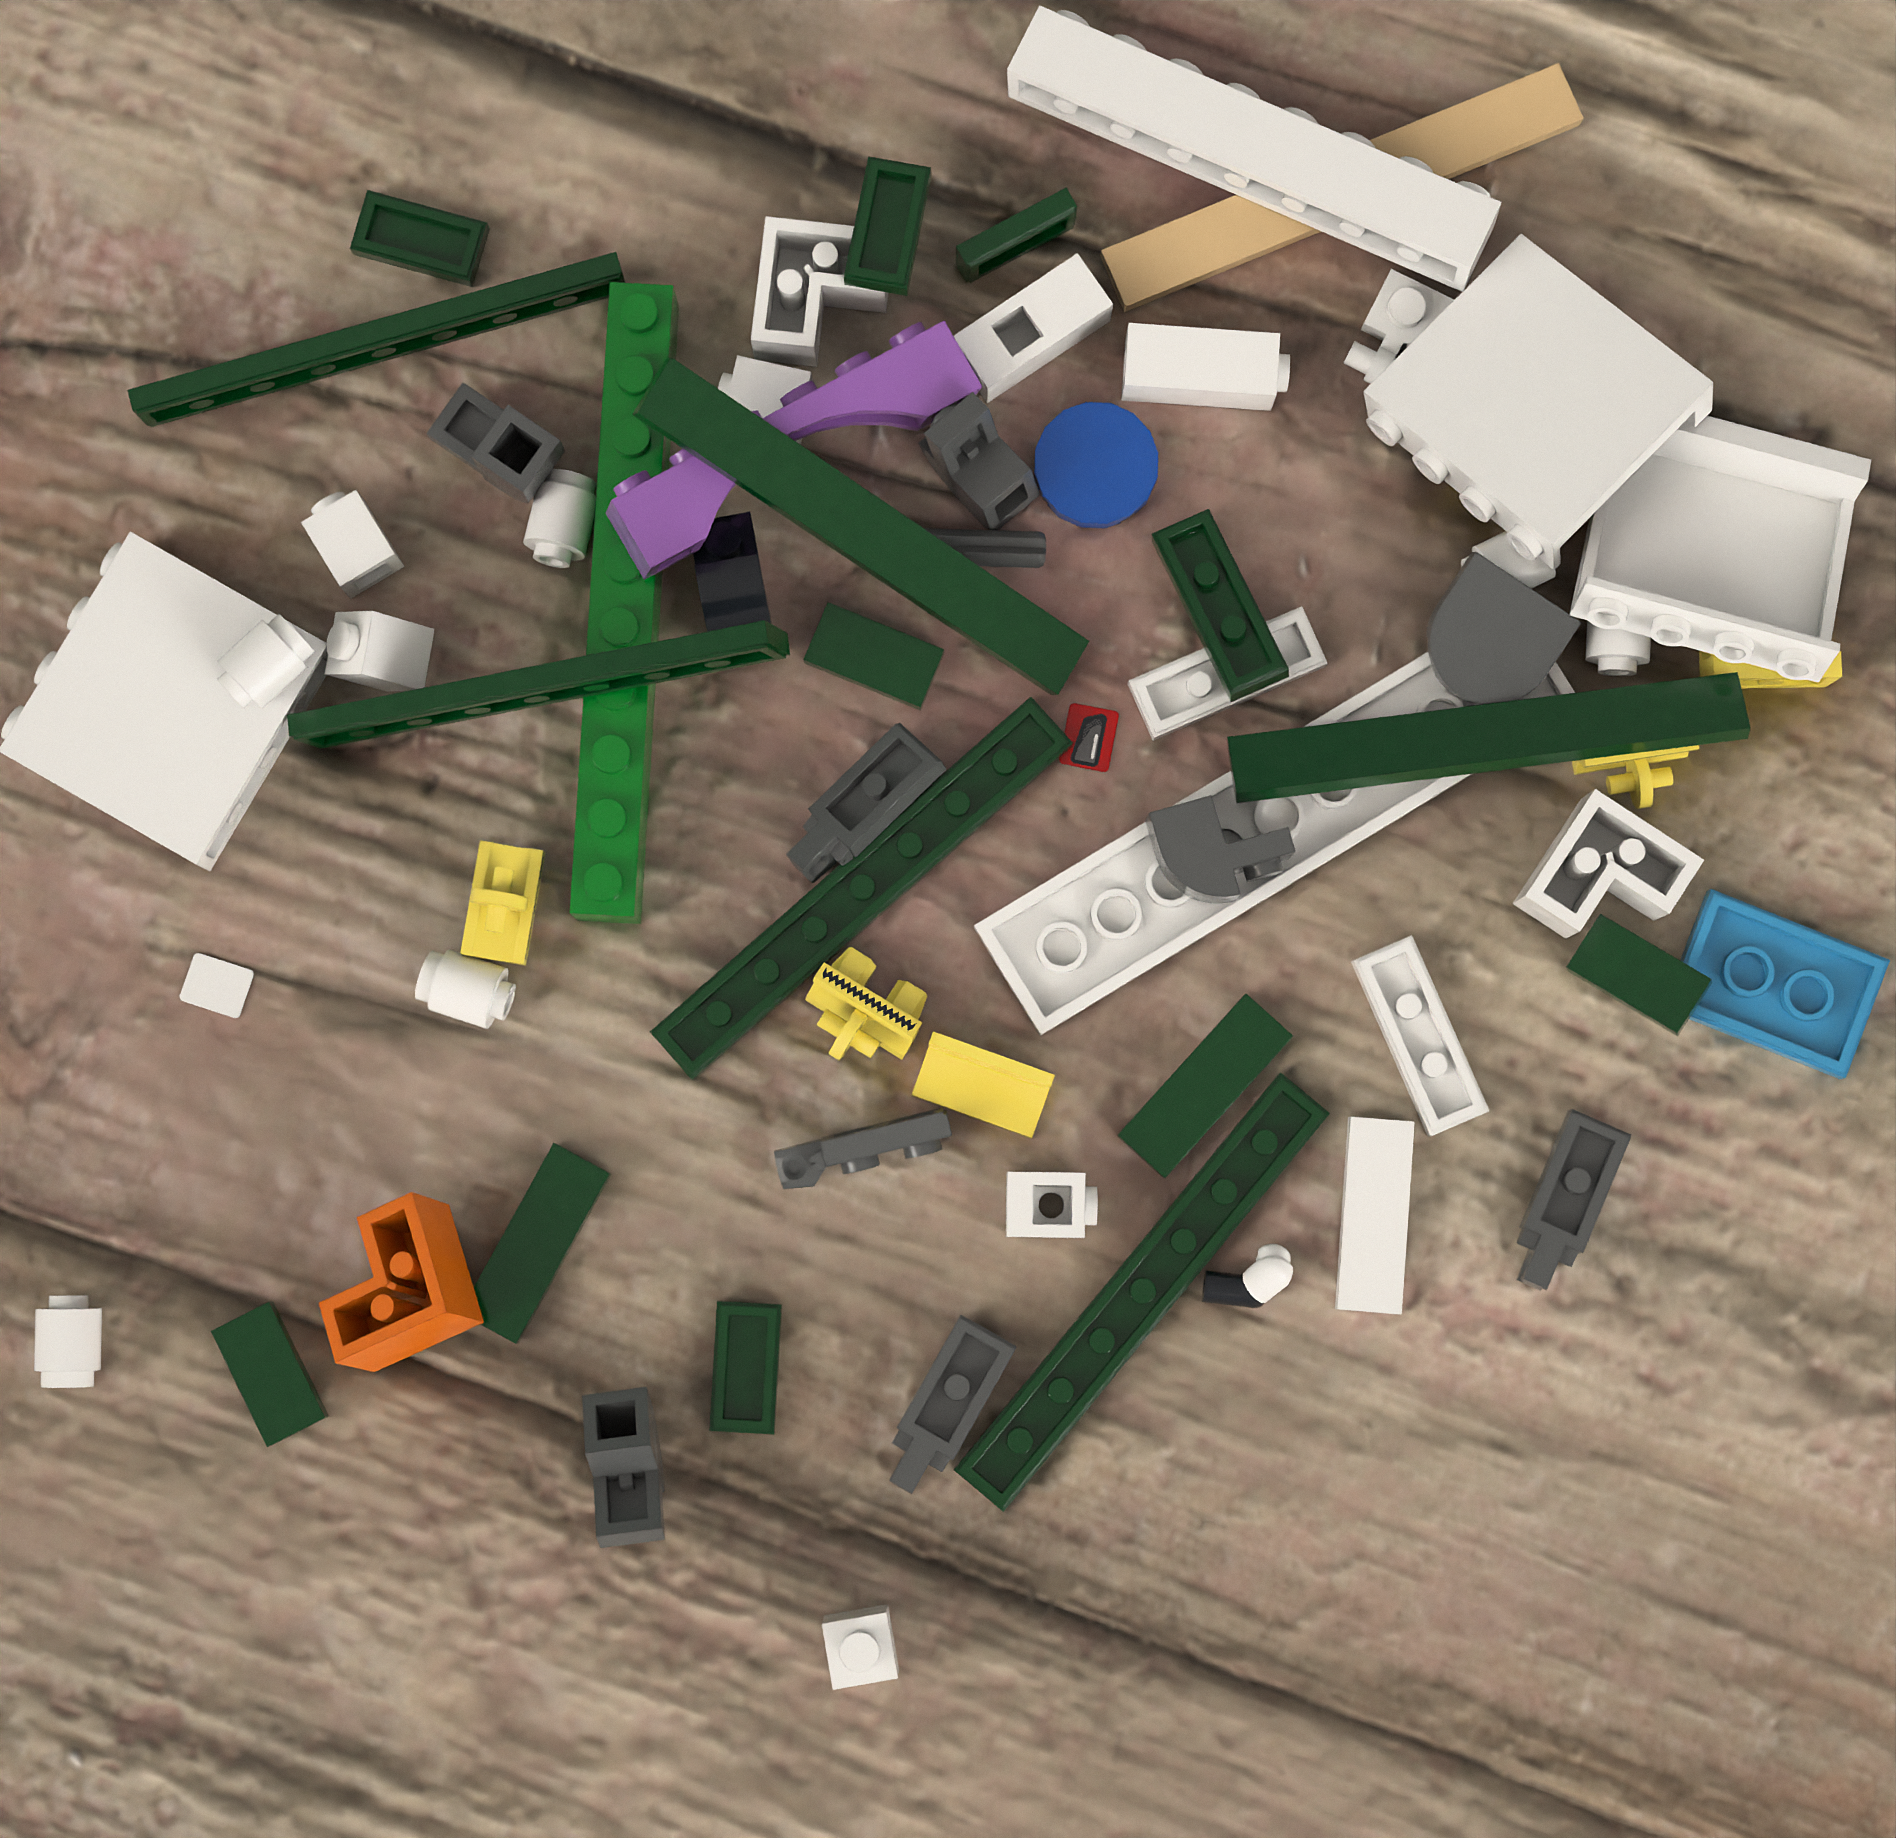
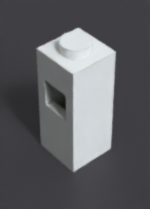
M1077 253L955 334L954 338L982 385L979 393L986 403H989L1110 322L1113 303Z
M1129 323L1125 339L1121 400L1271 411L1277 392H1287L1290 374V354H1279L1280 333Z

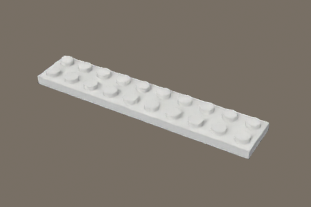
M1427 652L1304 727L1482 704L1465 701L1448 691L1436 678L1429 653ZM1555 662L1543 681L1532 692L1519 700L1575 693V691ZM1231 771L1174 805L1211 795L1226 844L1289 827L1296 852L1290 859L1281 861L1284 870L1282 873L1252 882H1246L1244 872L1235 874L1241 895L1233 902L1207 903L1193 899L1175 888L1161 871L1146 822L978 922L974 925V929L1036 1031L1041 1036L1472 774L1236 803Z

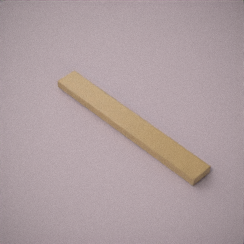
M1557 63L1369 141L1380 151L1397 158L1404 156L1416 158L1427 164L1434 174L1451 179L1580 126L1584 118L1561 66ZM1235 195L1101 250L1100 257L1123 311L1127 312L1322 231Z

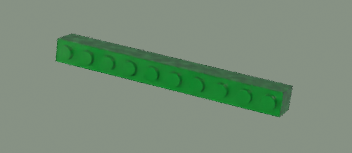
M610 282L586 655L657 642L659 640L663 570L645 580L643 579L607 517L606 511L610 501L617 497L613 489L619 483L644 470H647L650 477L653 478L669 469L671 440L632 414L664 361L670 357L676 360L679 304L673 285ZM656 684L583 698L570 914L578 921L641 924Z

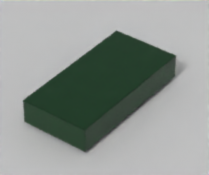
M868 156L844 273L845 285L908 296L932 176L931 167Z
M1067 187L957 245L956 266L965 282L972 283L1073 229L1077 205Z
M367 190L350 250L353 255L473 287L490 228L488 223Z
M827 602L803 660L809 666L921 711L944 656V649Z
M1602 914L1598 916L1566 966L1568 972L1677 1037L1712 984L1711 978Z
M273 1301L267 1302L211 1331L267 1447L329 1417Z
M717 1301L709 1431L775 1434L782 1304Z

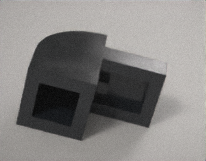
M750 511L714 518L705 542L699 551L693 553L695 573L707 631L763 620L772 624Z

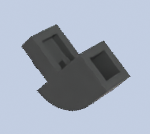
M465 383L461 384L426 433L430 440L482 474L487 482L509 496L527 504L565 453V449L558 438L511 406L507 405L503 410Z
M973 392L959 404L953 403L943 408L933 419L931 427L924 432L925 438L919 442L921 450L943 482L987 530H999L1040 495L1032 470L998 436L989 408Z
M1211 795L1150 812L1145 820L1158 865L1167 880L1183 894L1202 902L1228 903L1236 901L1241 893L1235 874L1244 872L1246 882L1277 875L1284 871L1281 861L1290 859L1296 852L1289 827L1226 844Z
M647 1387L582 1395L585 1455L593 1476L596 1538L600 1548L665 1540L662 1493L665 1492L662 1455L655 1413Z

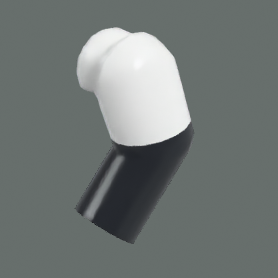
M1267 1244L1259 1248L1256 1262L1241 1275L1206 1270L1203 1281L1202 1302L1247 1308L1261 1307L1289 1284L1293 1275L1290 1253L1281 1245Z

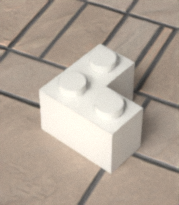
M765 216L751 332L754 359L817 367L824 306L886 313L887 292L848 286L844 283V273L854 226Z
M1594 789L1580 799L1513 904L1565 939L1581 931L1606 891L1652 921H1655L1670 914L1704 862V859L1597 789Z

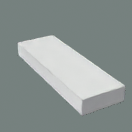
M1301 606L1266 621L1289 668V677L1238 700L1230 701L1204 648L1130 679L1128 686L1152 740L1159 739L1326 667L1328 663L1303 607Z
M1411 935L1351 962L1427 1136H1433L1489 1112L1413 936Z
M1348 1117L1335 1309L1402 1315L1415 1122Z

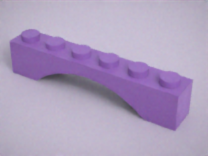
M945 321L927 330L922 322H918L893 336L889 340L892 349L873 359L868 351L857 354L834 370L838 378L817 389L813 381H808L794 388L780 399L783 405L781 409L764 418L761 417L758 410L753 411V413L794 441L816 432L850 425H887L918 431L931 424L935 416L943 408L953 403L959 404L972 392L977 395L982 385ZM681 449L669 458L673 467L651 478L647 470H644L619 483L613 489L617 497L610 501L606 511L607 517L644 580L700 550L709 534L718 509L728 493L736 485L684 449Z

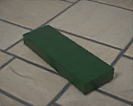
M1204 510L1152 533V543L1230 701L1233 702L1288 678L1289 668L1210 510Z
M1244 994L1118 1133L1117 1137L1161 1177L1166 1178L1290 1041L1293 1035L1248 994Z
M553 1143L474 1286L484 1323L480 1325L515 1344L520 1342L607 1184L611 1173Z

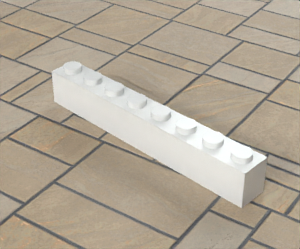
M1039 5L1007 68L1008 97L1462 292L1492 233L1502 203L1491 198V195L1477 184L1467 181L1455 183L1434 174L1427 164L1416 158L1407 156L1397 158L1376 149L1373 143L1362 135L1353 132H1343L1340 134L1319 125L1314 117L1303 110L1293 107L1282 109L1260 100V97L1252 89L1242 84L1229 83L1225 85L1206 77L1199 68L1188 61L1177 58L1169 61L1146 51L1140 42L1122 34L1110 36L1091 28L1082 17L1070 11L1059 10L1056 13Z

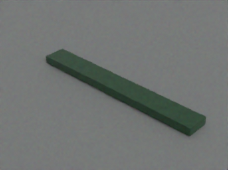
M613 252L128 389L127 392L133 412L147 426L154 427L609 298L610 282L626 283L617 253Z
M670 357L664 361L632 415L1048 694L1058 695L1087 647L1089 640L674 358Z
M763 620L288 714L289 737L318 748H327L785 659L786 656L790 655L788 633Z
M1738 672L1229 736L1227 737V750L1236 803L1743 740L1748 739L1751 727Z
M1032 697L1028 698L937 778L857 857L853 856V859L844 866L840 864L653 1028L650 1033L694 1081L813 976L824 962L830 961L1072 747L1073 742Z
M1281 1072L1278 1073L955 1466L954 1471L1004 1512L1330 1113Z

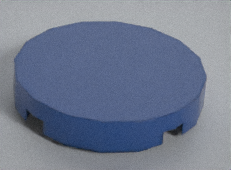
M1085 402L1063 410L1045 426L1035 448L1034 479L1042 498L1059 518L1081 528L1106 529L1120 524L1121 521L1130 518L1146 505L1158 478L1159 453L1150 430L1134 413L1112 403Z

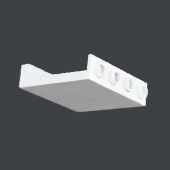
M1520 234L1363 391L1368 414L1366 419L1367 425L1381 441L1389 446H1394L1398 442L1413 455L1412 460L1425 477L1436 484H1440L1443 480L1460 493L1459 499L1474 517L1482 522H1487L1491 518L1508 532L1506 537L1518 553L1530 561H1535L1538 557L1553 570L1561 564L1560 547L1685 421L1695 428L1712 411L1713 381L1523 234Z
M1706 416L1695 428L1685 421L1589 518L1570 616L1588 620L1599 628L1610 630L1622 629L1651 637L1662 645L1684 646L1714 654L1718 659L1728 663H1747L1777 671L1781 676L1791 680L1819 682L1840 651L1841 644L1833 642L1831 639L1854 502L1868 481L1871 459L1711 416Z
M129 532L123 544L120 542L114 544L104 557L100 567V575L103 577L91 597H83L72 610L67 622V629L70 632L58 652L51 651L39 665L34 677V683L37 684V687L25 707L22 705L16 707L7 718L1 732V737L4 741L0 746V752L194 864L211 871L290 738L287 715L306 711L327 676L325 675L328 658L326 642L287 621L315 650L304 661L308 668L263 709L254 700L243 708L217 681L225 672V669L217 661L260 621L264 620L268 624L277 615L136 534Z

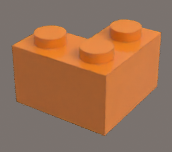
M414 1192L403 1195L356 1217L373 1278L319 1302L335 1363L371 1372L379 1371L484 1323L449 1204Z

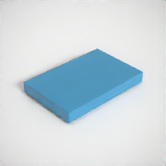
M1713 889L1706 891L1680 959L1683 963L1712 979V984L1689 1018L1690 1020L1838 1079H1844L1848 1074L1890 962L1887 958Z

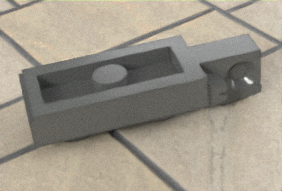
M900 722L896 723L808 808L812 815L803 825L807 834L786 853L787 857L810 882L814 883L837 862L844 866L853 859V856L857 857L946 770V767L933 752Z
M942 1107L777 1149L774 1151V1156L783 1189L814 1187L825 1168L841 1164L843 1174H849L879 1166L878 1154L903 1148L905 1159L940 1151L942 1150L940 1139L952 1136V1130L947 1110H943Z
M1574 1109L1567 1111L1519 1227L1522 1230L1517 1244L1529 1250L1518 1274V1281L1540 1291L1542 1289L1547 1290L1558 1262L1572 1267L1577 1255L1584 1253L1631 1139V1134Z
M963 1315L959 1316L897 1426L899 1431L892 1444L905 1452L890 1477V1482L912 1494L928 1465L943 1472L949 1460H954L1017 1346Z

